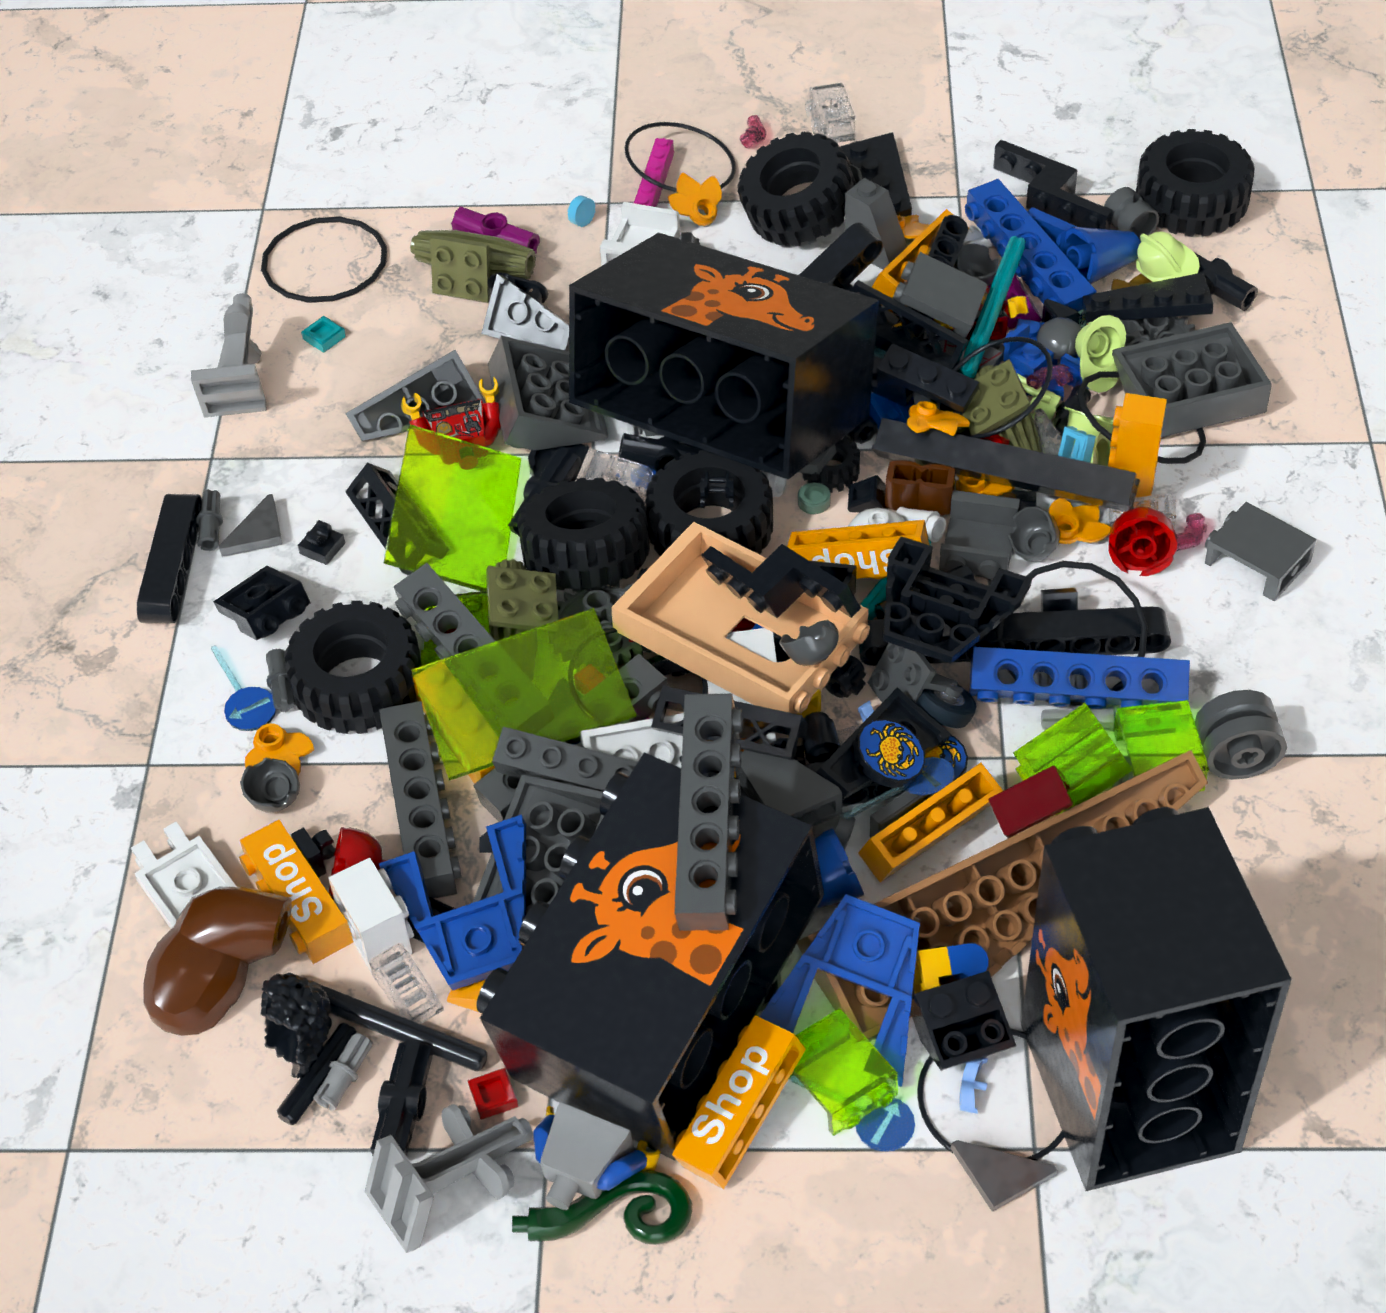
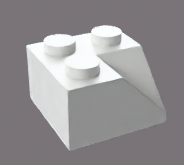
M368 858L328 877L335 903L347 920L353 943L371 974L413 954L409 939L414 937V933L406 919L409 916L408 909L400 895L393 897L390 892L393 887L384 868L377 870L371 858Z

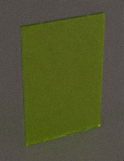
M410 424L383 563L411 572L428 563L443 581L487 593V567L496 566V563L507 559L511 533L508 524L513 518L521 458Z
M594 608L412 669L419 691L418 696L424 705L439 749V757L442 758L449 781L494 766L492 760L503 727L563 742L580 736L583 730L606 727L636 717L628 695V689L624 685L605 637V631L601 627Z

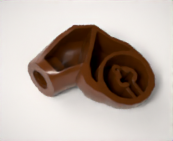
M219 886L192 897L181 912L174 927L157 943L147 961L143 983V1002L152 1022L163 1031L180 1036L200 1034L214 1027L225 1016L229 1008L238 1001L246 983L249 964L275 955L281 948L290 921L292 900L289 897L250 888Z

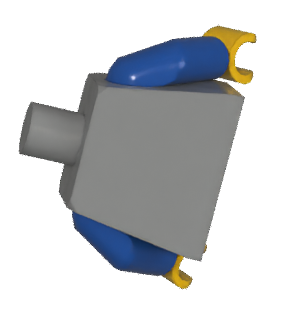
M562 1102L559 1103L555 1114L554 1107L548 1106L546 1108V1117L533 1131L535 1158L541 1165L544 1177L553 1182L546 1200L562 1210H568L576 1192L596 1199L603 1190H611L641 1170L654 1171L661 1153L660 1150L654 1153L646 1152L647 1142L643 1140L639 1141L636 1150L632 1151L634 1144L630 1130Z

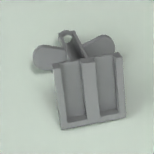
M236 294L233 297V304L228 307L224 314V343L218 368L191 370V382L204 418L266 411V399L255 363L260 360L261 350L250 339L253 306L252 299L248 294Z
M452 1104L443 1109L442 1122L454 1146L411 1164L392 1135L377 1140L365 1193L406 1253L421 1246L434 1198L433 1194L473 1173L494 1198L500 1199L509 1193L510 1189L514 1187L513 1174L507 1165L503 1164L500 1166L494 1160L532 1140L533 1131L525 1118L517 1119L514 1116L473 1136L470 1130L471 1118L467 1109L462 1105Z

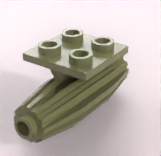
M457 230L419 231L418 235L413 236L410 244V250L414 254L415 259L431 265L432 293L488 303L487 282L492 275L507 273L511 276L530 279L535 268L536 256L533 249L494 236Z
M1010 359L1000 365L985 366L976 373L974 380L979 381V389L963 416L970 422L968 428L971 435L982 434L1008 424L1031 405ZM1030 413L1011 428L997 434L1010 440V446L1042 452L1038 430Z
M506 559L496 563V566H488L486 569L489 634L526 677L533 682L538 650L537 631L558 633L559 630L555 573L529 571L523 565V562H518L515 559Z

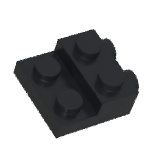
M267 565L213 601L219 613L234 620L240 632L255 640L275 633L280 624L301 615L305 611L306 606L311 604L301 581Z

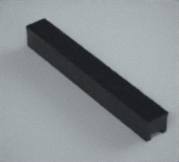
M885 418L881 419L875 444L872 445V450L878 457L895 461H912L922 466L927 464L946 465L954 468L955 474L1125 512L1134 508L1133 504L1140 482L1139 479H1136L1137 473L959 434L951 436L932 428L922 433H916L907 426V423Z

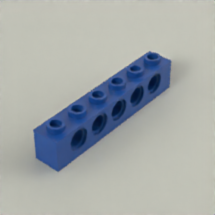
M999 178L968 190L967 204L965 205L966 216L978 226L985 239H990L1000 257H1003L1008 241L1012 236L1024 238L1026 242L1024 245L1025 249L1015 274L1021 277L1029 286L1031 293L1037 296L1042 303H1044V300L1050 299L1078 312L1083 310V296L1095 294L1097 291Z
M973 647L969 693L971 696H977V700L981 702H998L999 698H1013V703L1031 705L1034 704V700H1049V705L1054 707H1068L1070 702H1085V708L1105 709L1106 705H1121V710L1129 712L1142 711V707L1157 708L1158 713L1176 714L1178 709H1184L1189 702L1190 660ZM1001 670H1010L1015 674L1016 682L1009 685L1004 684L998 679L997 673ZM1037 672H1045L1051 677L1052 684L1047 687L1039 686L1035 683L1033 675ZM1074 674L1082 675L1087 680L1088 685L1084 689L1074 688L1069 681V677ZM1111 676L1119 678L1123 683V690H1110L1106 686L1105 679ZM1142 680H1154L1159 686V692L1155 694L1147 693L1142 688Z

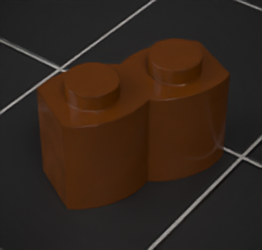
M907 460L889 462L886 476L885 506L896 511L900 507H905L908 509L937 511L940 516L950 514L951 499L955 485V469L941 464L922 466Z

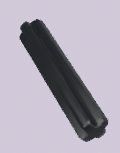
M341 1023L335 1029L320 1053L317 1054V1060L311 1064L310 1072L298 1080L277 1109L278 1117L283 1122L294 1125L314 1100L315 1093H317L331 1069L329 1067L331 1061H337L351 1036L357 1033L354 1027Z

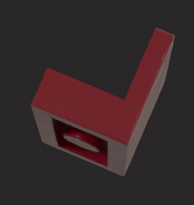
M1055 765L988 799L1002 832L1007 838L1073 805V801L1068 793L1071 787L1065 775Z

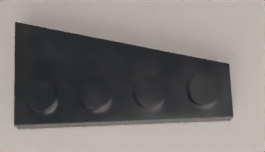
M893 132L840 146L845 153L848 164L860 168L862 178H866L889 191L897 215L903 217L912 215V206Z

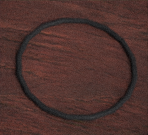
M340 216L313 218L294 224L273 238L263 252L261 272L269 287L286 298L308 303L335 301L357 294L377 279L386 265L387 246L379 232L362 221ZM342 222L360 226L374 235L381 247V262L372 276L354 289L332 296L307 297L289 293L273 283L267 271L268 255L278 241L297 229L316 223Z
M1100 371L1084 378L1077 394L1081 410L1085 413L1087 419L1097 431L1111 441L1112 434L1097 422L1087 408L1084 391L1088 383L1099 378H1120L1118 372ZM1203 428L1197 429L1200 442L1196 452L1179 458L1158 456L1157 462L1162 464H1186L1201 456L1206 444Z
M1060 561L1039 567L1026 575V577L1034 578L1038 574L1066 567L1092 570L1114 581L1133 602L1141 625L1140 646L1137 657H1145L1148 626L1139 599L1120 577L1093 563ZM1004 620L997 625L996 638L998 640H1001L1003 635ZM997 641L998 648L1005 649L1003 641ZM1007 670L1011 674V676L1016 680L1015 674L1012 671ZM1122 681L1118 682L1110 690L1119 691L1123 688ZM1070 702V706L1085 705V702Z

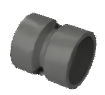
M1122 187L1116 190L1104 204V207L1112 209L1111 224L1114 227H1118L1119 230L1134 232L1139 239L1142 233L1147 236L1152 234L1159 223L1158 212L1147 202L1143 201V198L1130 187Z

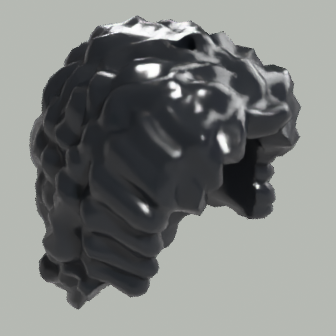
M276 974L269 981L265 980L261 989L263 990L261 1015L265 1017L264 1024L267 1026L264 1029L267 1034L264 1037L266 1040L264 1045L266 1048L275 1049L278 1058L283 1057L286 1062L293 1064L291 1077L301 1078L310 1072L311 1064L317 1060V1054L320 1053L323 1043L328 1039L327 1035L332 1026V1020L329 1017L331 1013L330 1000L321 986L312 980H307L305 977L300 978L294 974Z

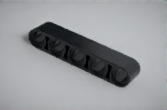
M956 215L945 216L931 240L926 255L954 267L968 233V225L964 219ZM913 309L914 311L924 315L925 317L932 319V317ZM918 324L911 326L916 337H920L925 331V328Z
M855 223L843 232L799 276L845 289L880 255L883 243L862 223Z
M166 494L164 496L137 599V617L140 623H175L177 621L199 533V525L196 521L197 515L201 512L202 498L199 494Z

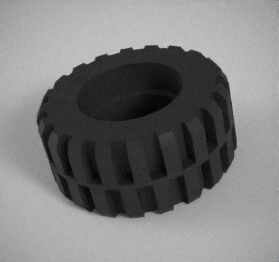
M1187 129L1186 132H1180V130L1173 131L1169 136L1164 134L1156 139L1155 142L1153 141L1141 155L1136 193L1158 212L1159 223L1157 227L1160 229L1164 227L1170 233L1177 234L1179 232L1193 237L1194 234H1201L1202 237L1210 236L1212 232L1218 234L1227 230L1228 226L1230 228L1234 226L1246 214L1254 180V163L1248 152L1242 149V146L1237 141H1230L1228 136L1221 133L1216 135L1210 130L1199 132L1196 129Z
M801 132L800 135L789 133L785 134L786 137L782 139L777 137L771 140V144L766 147L764 145L757 150V154L747 160V168H743L738 183L739 199L754 231L768 242L772 243L774 241L775 244L786 246L787 243H790L791 246H801L803 242L810 244L816 242L818 237L824 236L825 238L832 233L834 227L839 228L844 223L845 193L856 185L845 153L838 143L822 134L815 133V135H812L811 132ZM812 182L807 188L798 193L782 196L789 189L799 184Z
M699 450V454L691 455V453L681 455L680 460L675 461L673 459L665 464L664 470L660 469L653 476V481L649 483L645 499L649 540L654 545V550L659 556L693 522L759 555L771 540V534L773 533L772 488L769 486V480L762 471L760 472L759 469L714 453H709L705 450ZM705 472L709 473V477L726 476V472H729V477H733L734 508H729V498H726V492L709 493V497L705 499V506H720L732 512L717 518H698L687 514L696 508H700L701 478H705ZM709 484V487H725V484Z
M577 478V481L568 482L566 480L559 482L557 486H548L542 489L540 494L535 493L530 497L518 517L517 524L524 565L529 571L555 573L557 590L572 589L573 592H582L583 589H592L594 591L601 589L605 585L611 587L619 584L621 579L627 580L633 576L635 570H639L649 555L650 541L644 501L632 488L627 485L623 486L615 480L608 482L604 478H594V480Z
M351 601V604L343 605L340 602L332 604L333 608L325 611L322 608L314 613V618L311 620L307 618L300 624V632L295 631L292 634L289 646L285 650V669L294 702L297 708L303 712L305 718L310 722H317L318 727L329 731L331 728H335L337 733L348 734L349 731H356L357 734L368 733L367 729L376 727L377 730L381 729L382 723L379 709L416 701L412 678L423 673V665L415 631L412 630L411 624L407 619L399 616L398 612L389 607L383 609L381 604L370 602L369 605L363 604L362 601ZM367 657L380 661L374 668L360 675L341 677L329 674L334 667L353 658Z

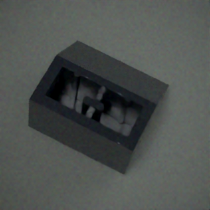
M989 971L915 993L912 997L910 1013L920 1041L940 1071L1016 1047Z

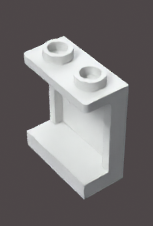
M623 202L621 205L622 218L612 240L603 239L600 245L601 266L658 232L678 238L680 235L679 212Z

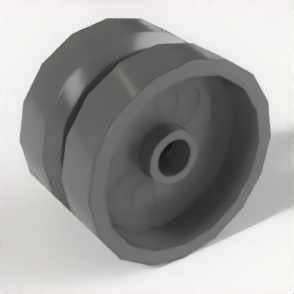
M1254 690L1231 691L1205 703L1197 712L1194 724L1203 746L1202 749L1209 770L1216 776L1231 780L1250 778L1275 767L1284 758L1287 744L1281 726L1278 723L1272 700L1263 692Z

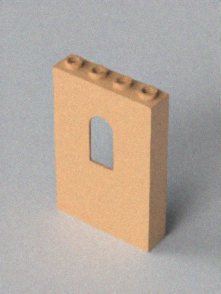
M693 522L612 606L613 628L617 630V633L753 705L793 714L804 712L813 694L818 689L822 690L827 685L833 671L838 666L842 667L847 662L852 649L857 644H862L866 640L870 631L868 608L860 605L861 609L851 618L840 610L836 613L831 611L817 595L811 598L804 592L778 618L767 611L760 613L748 602L746 597L737 598L724 582L721 585L715 583L706 572L708 565L701 554L712 546L750 572H753L767 558ZM743 618L781 637L787 634L793 639L798 638L800 626L810 627L823 620H829L835 624L839 631L838 643L833 652L826 660L810 666L799 665L791 658L784 662L769 661L726 637Z

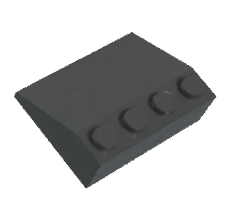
M1232 322L1112 349V356L1125 393L1167 399L1161 437L1267 412L1272 383Z
M501 335L488 362L492 387L494 388L495 386L493 377L496 378L499 386V392L495 396V401L499 402V420L504 443L514 448L542 450L605 440L608 434L603 415L569 403V352Z
M521 775L505 820L522 814L526 822V914L538 901L548 904L552 902L565 881L560 877V866L567 848L580 835L591 839L604 818L600 813L602 791ZM493 851L473 903L504 892Z

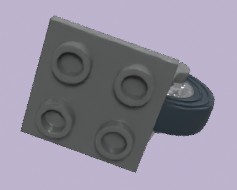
M888 643L867 682L882 703L898 688L940 725L946 727H965L971 721L976 711L974 698L956 680L937 674L923 654Z

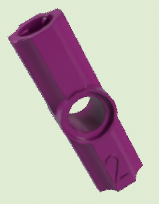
M461 206L454 212V218L451 222L452 230L499 237L531 248L535 251V254L537 253V248L540 244L539 235L508 224L506 216L502 213L494 212L483 215Z

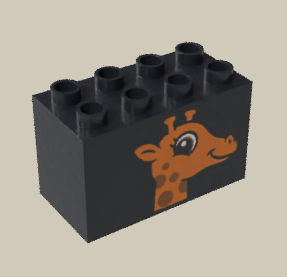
M658 232L569 285V403L789 480L869 418L879 300Z
M644 752L630 776L618 772L608 782L600 801V813L604 818L591 839L580 835L567 848L560 866V877L565 881L550 904L538 901L530 908L519 932V943L524 946L509 971L496 968L487 977L478 995L477 1011L482 1014L480 1020L511 1079L559 1103H565L630 1130L634 1141L638 1143L641 1140L646 1141L648 1148L654 1151L660 1150V1154L675 1161L672 1153L675 1150V1143L679 1134L688 1128L696 1115V1108L700 1099L709 1093L717 1080L718 1069L725 1060L730 1058L736 1048L740 1032L758 1014L824 897V889L812 825L741 795L740 803H733V815H738L739 840H732V852H737L738 876L731 877L730 890H736L737 913L736 915H729V930L679 931L674 910L681 768ZM711 806L704 809L702 812L712 813L715 812L718 809V807ZM707 843L700 849L711 850L718 844ZM705 880L700 883L699 887H711L716 881Z
M1160 807L1142 814L1130 826L1099 833L1093 827L1078 826L1062 832L1054 838L1051 844L1044 845L1021 1027L1026 1034L1028 1045L1060 1127L1064 1132L1065 1140L1085 1191L1241 1153L1292 979L1209 807L1181 814L1174 808ZM1112 1095L1122 1096L1127 1109L1110 1108Z

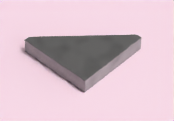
M273 494L267 495L219 545L222 557L282 545Z
M959 1140L952 1142L950 1147L992 1212L1053 1178L1057 1173L1054 1165Z

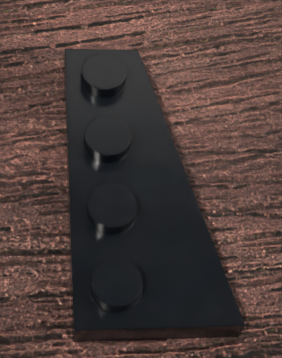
M1202 272L1083 296V311L1086 323L1093 322L1104 315H1112L1120 320L1213 314V300Z
M896 688L816 773L838 786L842 792V799L872 784L874 781L862 772L864 767L860 764L859 760L856 763L853 756V742L864 725L872 720L888 719L906 726L919 738L925 754L944 744L952 734L901 690Z

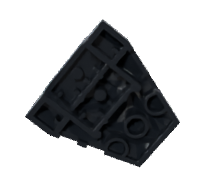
M900 536L887 562L883 641L936 658L943 662L952 663L1021 606L1031 587L1033 578L1001 568L998 569L990 586L932 568L930 564L933 546Z

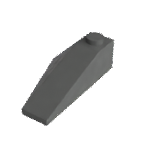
M453 350L345 414L361 441L412 431L409 423L412 420L411 416L403 412L401 404L404 397L409 407H415L417 404L414 400V393L419 394L422 402L419 410L421 417H423L422 411L478 399H482L483 403H486L458 353L456 350Z

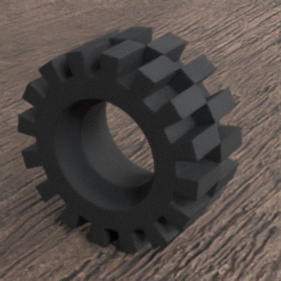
M847 436L842 440L840 439L835 443L836 454L831 460L841 463L833 466L825 465L820 474H816V472L815 474L802 473L804 481L807 480V484L821 483L828 487L830 493H833V488H837L838 492L844 491V485L849 488L853 481L856 482L858 480V474H860V450L857 449V444L854 441L850 443V438Z

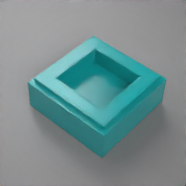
M322 316L301 331L303 340L323 353L346 337L344 328L325 316Z

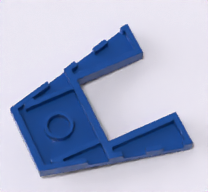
M522 814L486 826L504 892L433 916L419 857L415 851L379 863L380 868H384L396 896L400 895L408 909L410 920L452 991L487 979L496 968L509 971L524 947L519 943L520 928L526 916V822Z
M846 894L759 1017L793 1033L817 969L890 997L891 1001L864 1073L902 1087L920 923Z

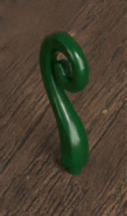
M641 1170L611 1190H603L596 1199L585 1195L580 1196L571 1202L568 1210H562L557 1207H530L528 1216H512V1233H528V1241L557 1240L578 1231L616 1200L630 1194L651 1193L663 1197L669 1203L671 1209L669 1218L666 1221L657 1225H649L642 1220L641 1217L644 1214L652 1212L656 1207V1201L650 1195L633 1198L625 1208L623 1220L627 1231L634 1239L645 1244H662L674 1240L683 1233L690 1222L692 1202L687 1190L673 1177L657 1171Z

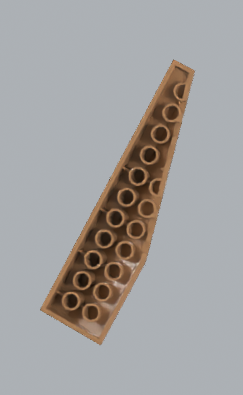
M1189 750L873 905L920 923L917 951L968 943L978 944L987 952L989 965L986 971H989L992 977L1008 960L1016 956L1032 940L1044 845L1051 844L1059 834L1074 827L1090 826L1099 833L1130 826L1139 816L1156 808L1170 807L1178 811L1208 782L1192 750ZM819 931L798 941L797 945L802 955ZM817 969L814 977L815 981L857 1044L877 1035L891 998ZM953 977L939 979V984L941 986L957 981V979ZM914 986L912 990V997L915 994Z

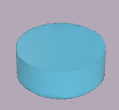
M583 195L575 197L568 208L569 221L580 227L588 225L595 214L594 201Z

